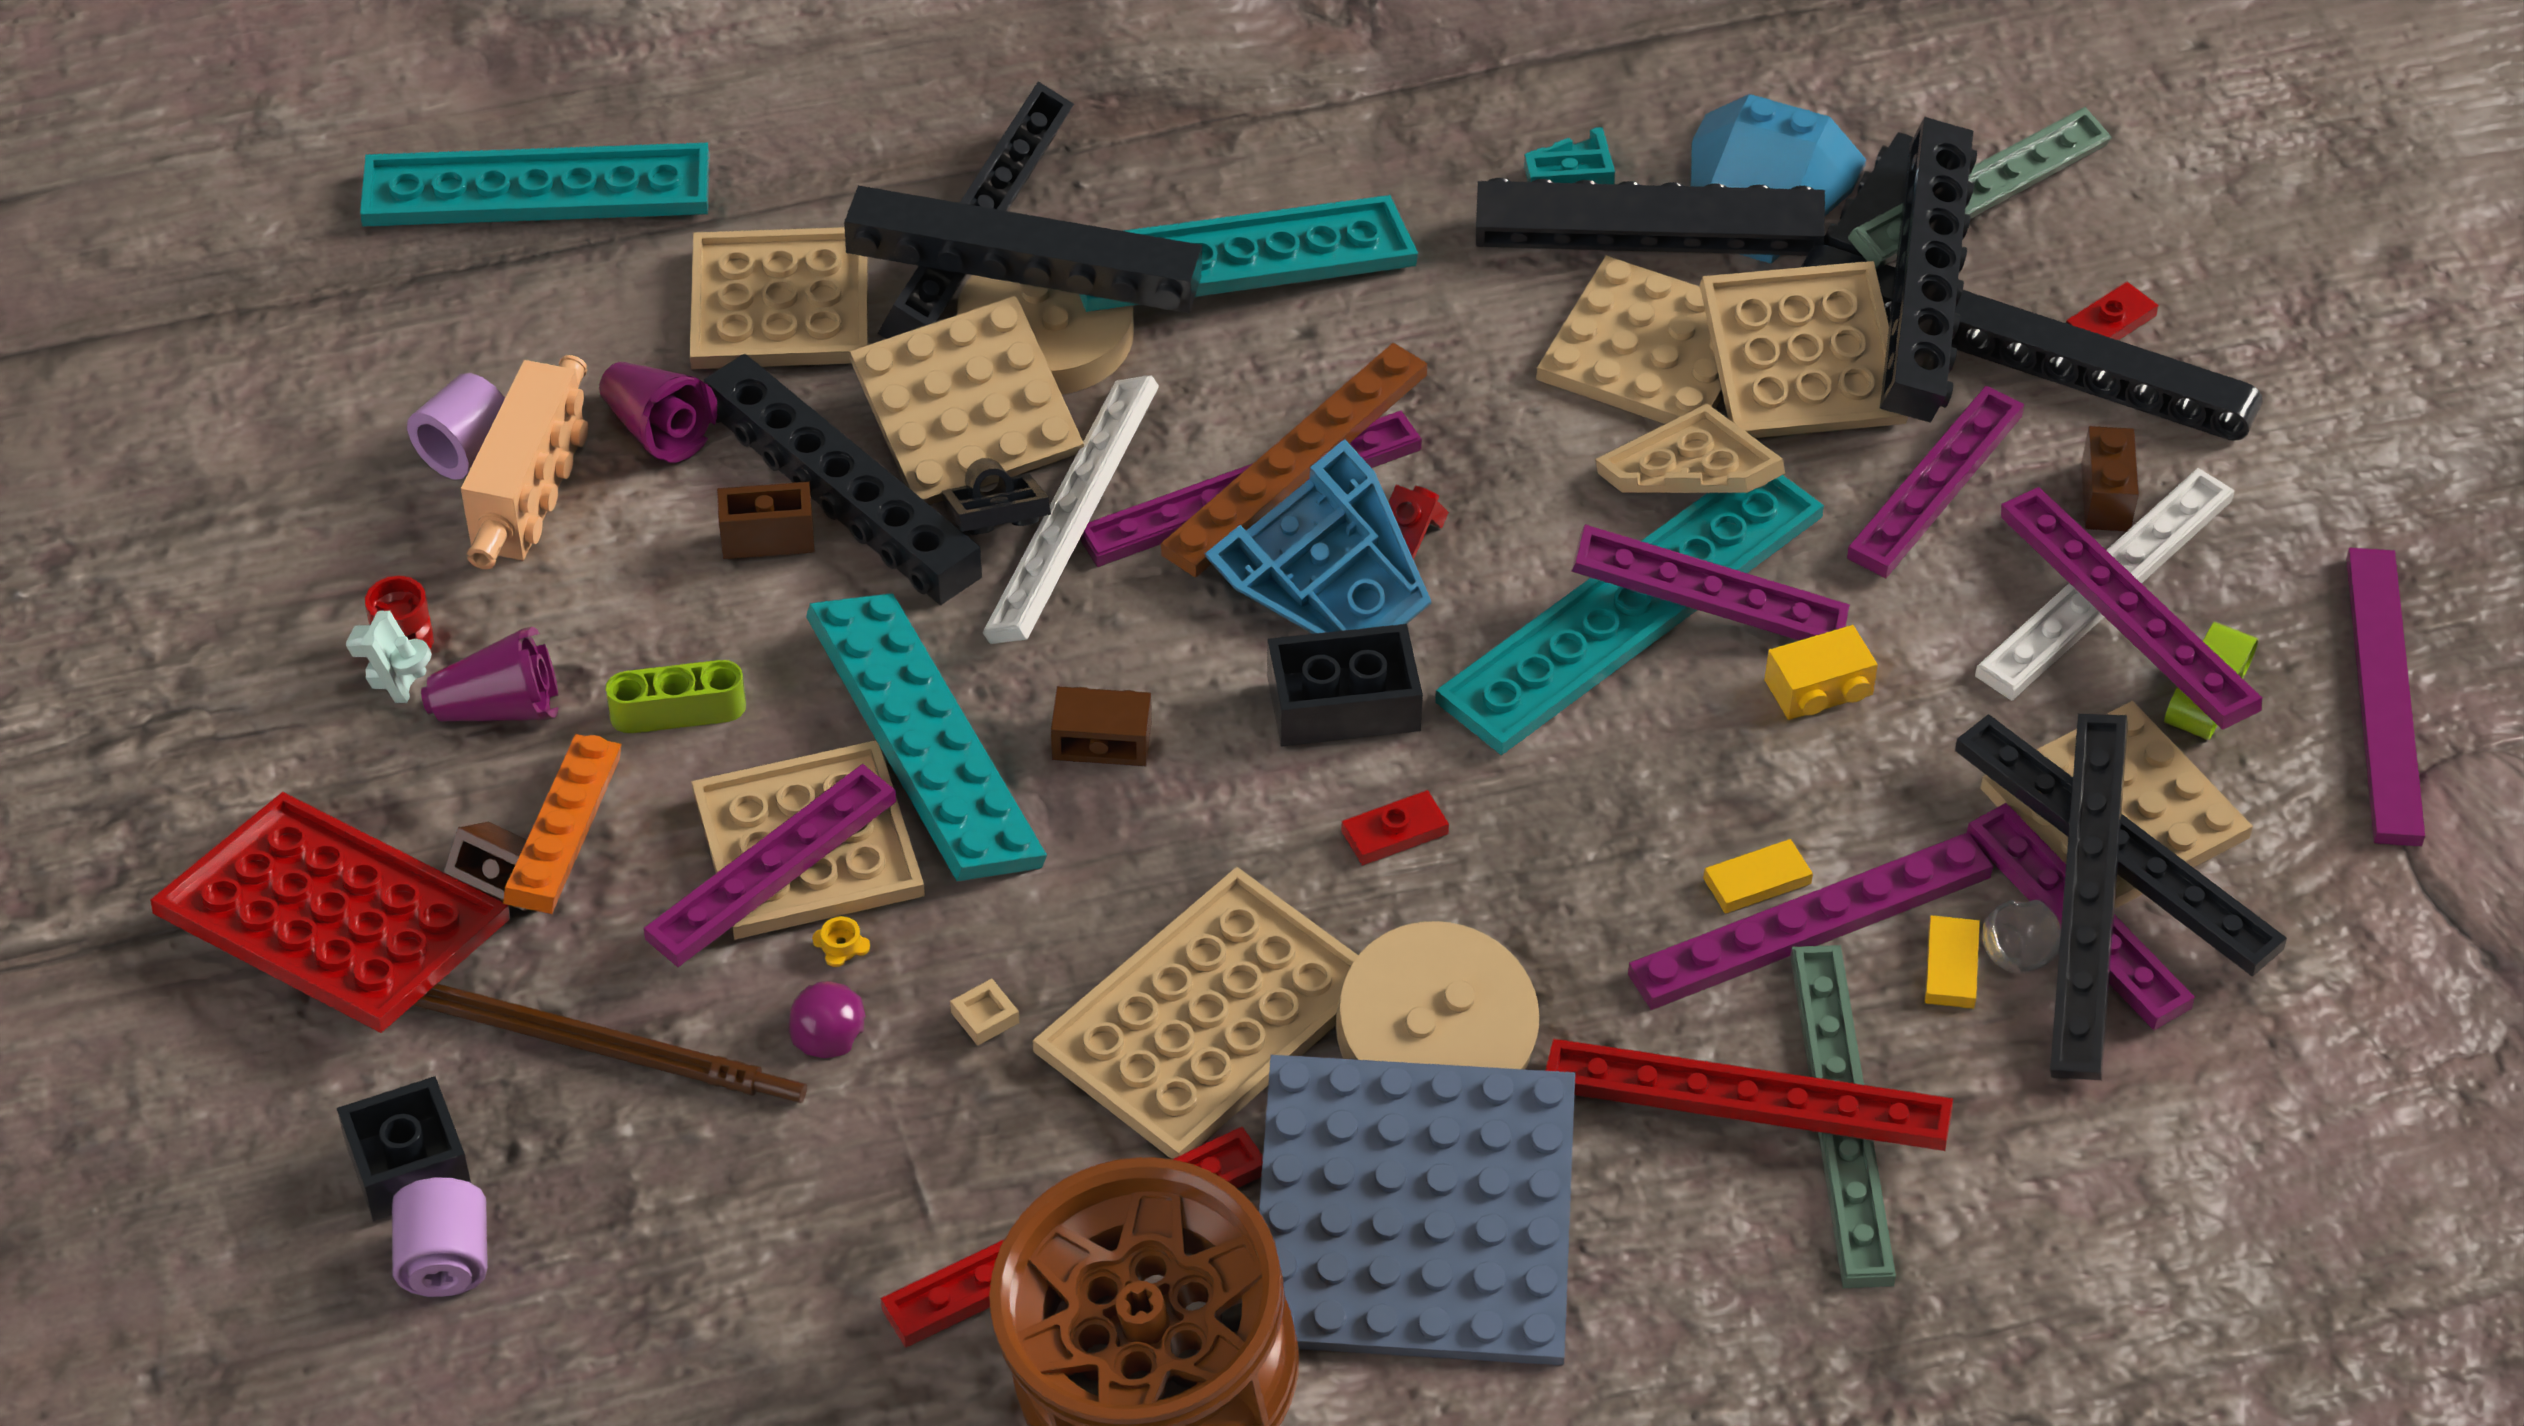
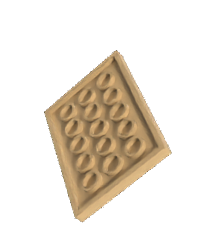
M1236 867L1033 1040V1052L1164 1154L1174 1159L1202 1145L1268 1086L1271 1055L1302 1056L1336 1026V1013L1343 983L1352 963L1358 955L1240 868Z

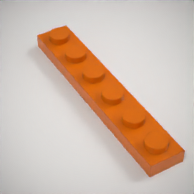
M575 734L505 886L503 904L548 914L553 913L618 765L622 744L607 741L603 737L596 735L583 736Z

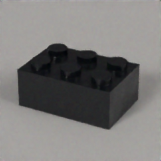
M1407 624L1267 639V678L1281 747L1421 731L1423 693Z

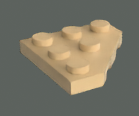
M1705 404L1595 459L1598 474L1622 493H1748L1763 487L1769 481L1785 474L1783 459L1709 404Z

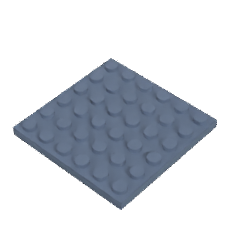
M1271 1055L1259 1212L1269 1227L1276 1245L1283 1275L1284 1295L1291 1310L1298 1349L1564 1365L1575 1072Z

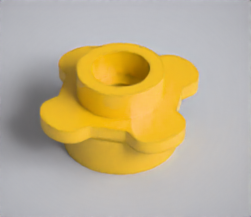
M839 916L829 919L812 937L814 946L823 950L826 955V963L832 967H840L844 965L845 961L850 960L855 955L864 956L870 950L869 939L861 937L859 925L855 920L848 917Z

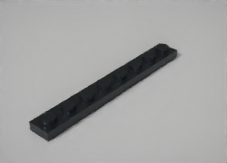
M1989 714L1957 738L1955 752L2068 837L2073 777ZM2121 814L2117 875L2252 977L2284 950L2287 937Z
M2078 714L2050 1064L2051 1078L2102 1081L2128 732L2127 715Z

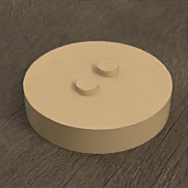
M974 275L968 279L960 293L957 315L1017 296L1061 395L1086 389L1106 379L1123 363L1133 343V305L1086 312L1077 293Z
M1440 921L1404 925L1388 931L1371 942L1357 956L1346 975L1336 1013L1337 1040L1343 1059L1526 1070L1539 1029V1007L1534 987L1525 969L1514 955L1498 941L1476 929Z

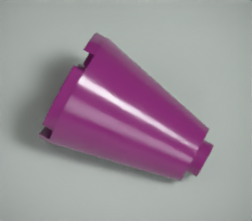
M628 362L614 363L601 377L599 392L602 399L653 457L677 463L690 458L705 445L708 438L704 434L709 423L715 425L717 419V399L711 387L700 379Z
M532 626L523 628L428 676L427 686L421 688L422 702L426 712L429 715L434 714L440 722L533 721L555 718L558 714V707L550 709V698L558 696L557 682L546 645L536 646L532 636L540 634L538 630Z

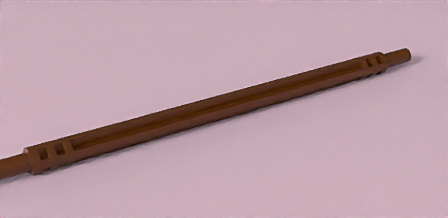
M436 984L414 1004V1006L703 1081L713 1086H722L728 1090L741 1091L751 1096L759 1092L802 1103L807 1092V1084L763 1073L760 1066L747 1065L737 1060H728L725 1057L697 1052L442 984Z

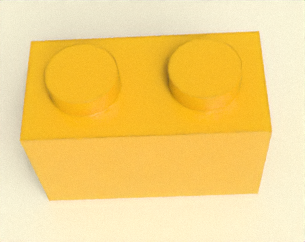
M1850 625L1769 649L1764 681L1787 719L1791 720L1804 715H1815L1824 709L1847 702H1858L1867 696L1873 695L1878 664L1854 625Z

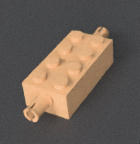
M573 355L563 356L559 366L524 360L461 487V494L471 547L467 551V559L477 568H493L498 556L524 561L531 544H537L541 537L542 521L547 511H553L555 508L559 485L562 479H567L570 476L573 467V456L577 447L584 446L588 435V422L583 420L582 416L584 394L582 389H578L588 369H586V363L579 357Z

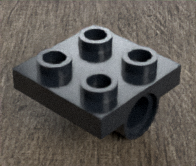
M981 458L974 461L968 467L965 474L966 486L942 490L944 508L961 532L967 531L968 534L972 535L989 533L994 530L995 525L1012 523L1015 526L1031 525L1038 522L1039 517L1051 515L1049 498L1030 473L1010 477L1004 468L991 458ZM990 475L999 476V482L993 490L988 492L980 491L981 482Z

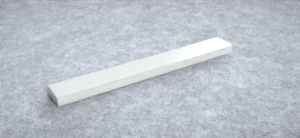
M1152 375L1115 381L1083 442L1084 447L1079 449L1050 504L1051 515L1043 517L984 628L983 635L990 644L1028 639L1159 388Z
M2197 468L2113 543L2107 551L2139 582L2143 583L2232 502L2235 490ZM2069 583L1977 665L1975 677L2013 701L2098 624L2104 616Z

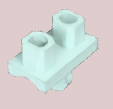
M378 611L371 625L354 626L346 641V647L352 657H367L370 661L365 670L366 679L372 689H387L395 703L408 702L411 684L415 679L426 674L425 666L430 661L432 655L429 646L423 640H408L390 611Z

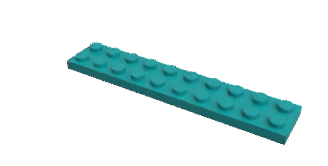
M1781 475L1769 481L1763 487L1748 493H1706L1644 538L1642 542L1748 573L1823 517L1824 505L1787 477ZM1589 578L1436 690L1435 703L1502 756L1697 610Z

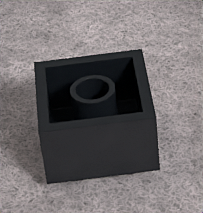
M436 1076L336 1108L344 1141L373 1222L392 1216L394 1195L402 1187L415 1181L429 1178H455L471 1183L465 1153Z

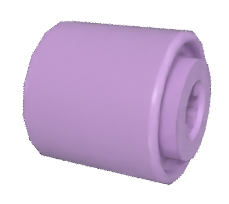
M472 373L460 374L410 416L407 422V431L411 443L420 457L439 474L453 480L463 479L468 475L505 397L493 384L483 377Z
M429 1178L415 1181L402 1187L394 1195L392 1203V1276L398 1286L410 1293L426 1297L453 1296L476 1288L485 1279L487 1272L486 1197L481 1189L470 1182L455 1178Z

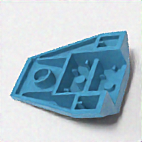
M1748 94L1705 115L1692 140L1691 186L1704 187L1713 183L1736 188H1748L1752 185H1766L1774 189L1809 186L1814 190H1825L1826 216L1853 192L1865 167L1866 158L1830 116ZM1739 254L1770 264L1781 256Z
M1345 439L1310 467L1309 480L1253 526L1245 530L1239 525L1205 553V557L1235 590L1312 634L1408 624L1432 602L1375 471Z

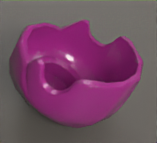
M823 981L816 982L814 985H808L794 999L790 1010L789 1034L793 1045L806 1055L820 1058L836 1057L849 1053L855 1038L864 1030L866 1015L862 999L848 986Z

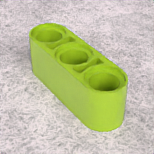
M2214 621L2203 642L2243 679L2253 660L2259 639ZM2178 687L2176 688L2167 708L2164 723L2210 740L2218 725Z
M729 660L623 671L610 677L605 688L611 724L617 731L623 733H641L726 723L738 719L746 710L742 670L736 663Z

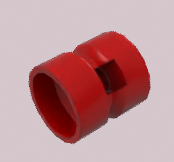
M400 575L386 577L373 584L365 596V608L369 624L371 625L378 611H390L408 640H423L431 650L434 636L426 594L422 585L411 577Z

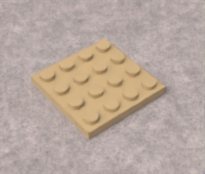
M844 227L693 233L690 329L691 369L722 368L744 353L761 367L852 364L850 361V351L868 345V257L846 253Z
M1606 255L1538 365L1536 380L1663 424H1667L1705 404H1709L1716 409L1723 397L1700 287Z
M1874 261L1702 276L1700 289L1727 416L1730 421L1752 437L1761 438L1906 424L1908 416L1880 409L1889 324Z
M1017 296L850 351L852 366L904 484L929 505L943 501L942 490L966 486L965 474L968 467L974 461L981 458H991L997 461L1007 474L1013 477L1077 455L1079 449L1084 447L1082 438ZM990 475L981 482L980 488L998 482L999 476Z
M2134 701L2107 713L2108 715H2127L2128 719L2122 814L2193 868L2250 838L2253 829L2251 823ZM2077 729L2036 749L2072 777ZM1987 775L1983 776L1980 789L1997 807L2007 803L2066 864L2068 837ZM2117 875L2115 909L2143 895L2119 875Z
M876 740L691 781L694 799L715 873L719 872L861 764H864L893 788L878 742ZM897 798L896 803L732 926L734 940L924 897L923 879Z

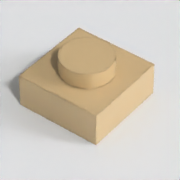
M992 978L950 1001L952 1015L977 1046L1019 1024V1011Z

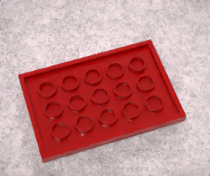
M281 792L150 899L152 914L379 1033L386 1030L510 920L509 905L503 904V902L285 792Z

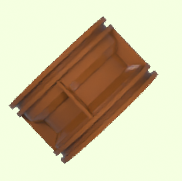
M1156 1157L1118 1159L1097 1164L1061 1180L1034 1200L1017 1219L1002 1243L991 1277L990 1312L993 1328L1004 1360L1012 1373L1016 1395L1028 1426H1280L1295 1394L1299 1372V1349L1291 1310L1284 1295L1283 1275L1278 1253L1269 1227L1260 1212L1241 1191L1222 1177L1190 1163ZM1151 1276H1164L1160 1281L1156 1283H1149L1145 1281L1147 1278ZM1102 1297H1115L1111 1302L1107 1304H1095V1302ZM1063 1300L1068 1305V1308L1055 1314L1060 1302ZM1199 1301L1206 1303L1203 1307L1197 1310L1185 1309L1188 1305L1194 1302ZM1242 1303L1241 1322L1236 1335L1221 1323L1222 1313L1231 1306ZM1107 1344V1347L1100 1352H1087L1093 1345ZM1189 1349L1199 1351L1196 1355L1186 1359L1178 1357L1182 1352ZM1137 1371L1150 1372L1141 1379H1128ZM1081 1372L1085 1378L1098 1382V1396L1082 1389L1068 1377L1074 1373ZM1172 1380L1180 1386L1190 1388L1180 1394L1162 1399L1166 1391V1383Z

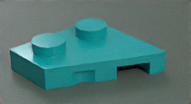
M1603 127L1591 129L1590 139L1574 145L1570 138L1555 142L1550 147L1539 148L1524 154V170L1527 182L1537 179H1548L1554 183H1575L1580 180H1590L1597 184H1615V169Z

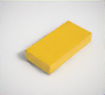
M1788 839L1704 868L1703 879L1726 914L1812 884L1813 873L1793 841Z
M1930 916L1925 987L1926 1004L1974 1009L1977 995L1980 920Z

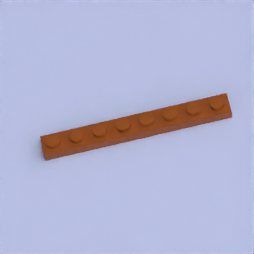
M1395 343L1389 345L1161 543V556L1193 577H1198L1212 564L1205 557L1207 551L1239 525L1248 530L1310 478V467L1344 439L1348 443L1352 442L1427 376L1428 363Z

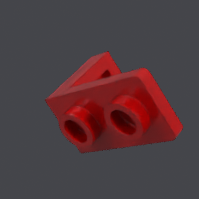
M1396 484L1388 503L1414 560L1429 524L1442 529L1449 512L1438 502L1440 497L1438 494L1416 485L1412 491Z

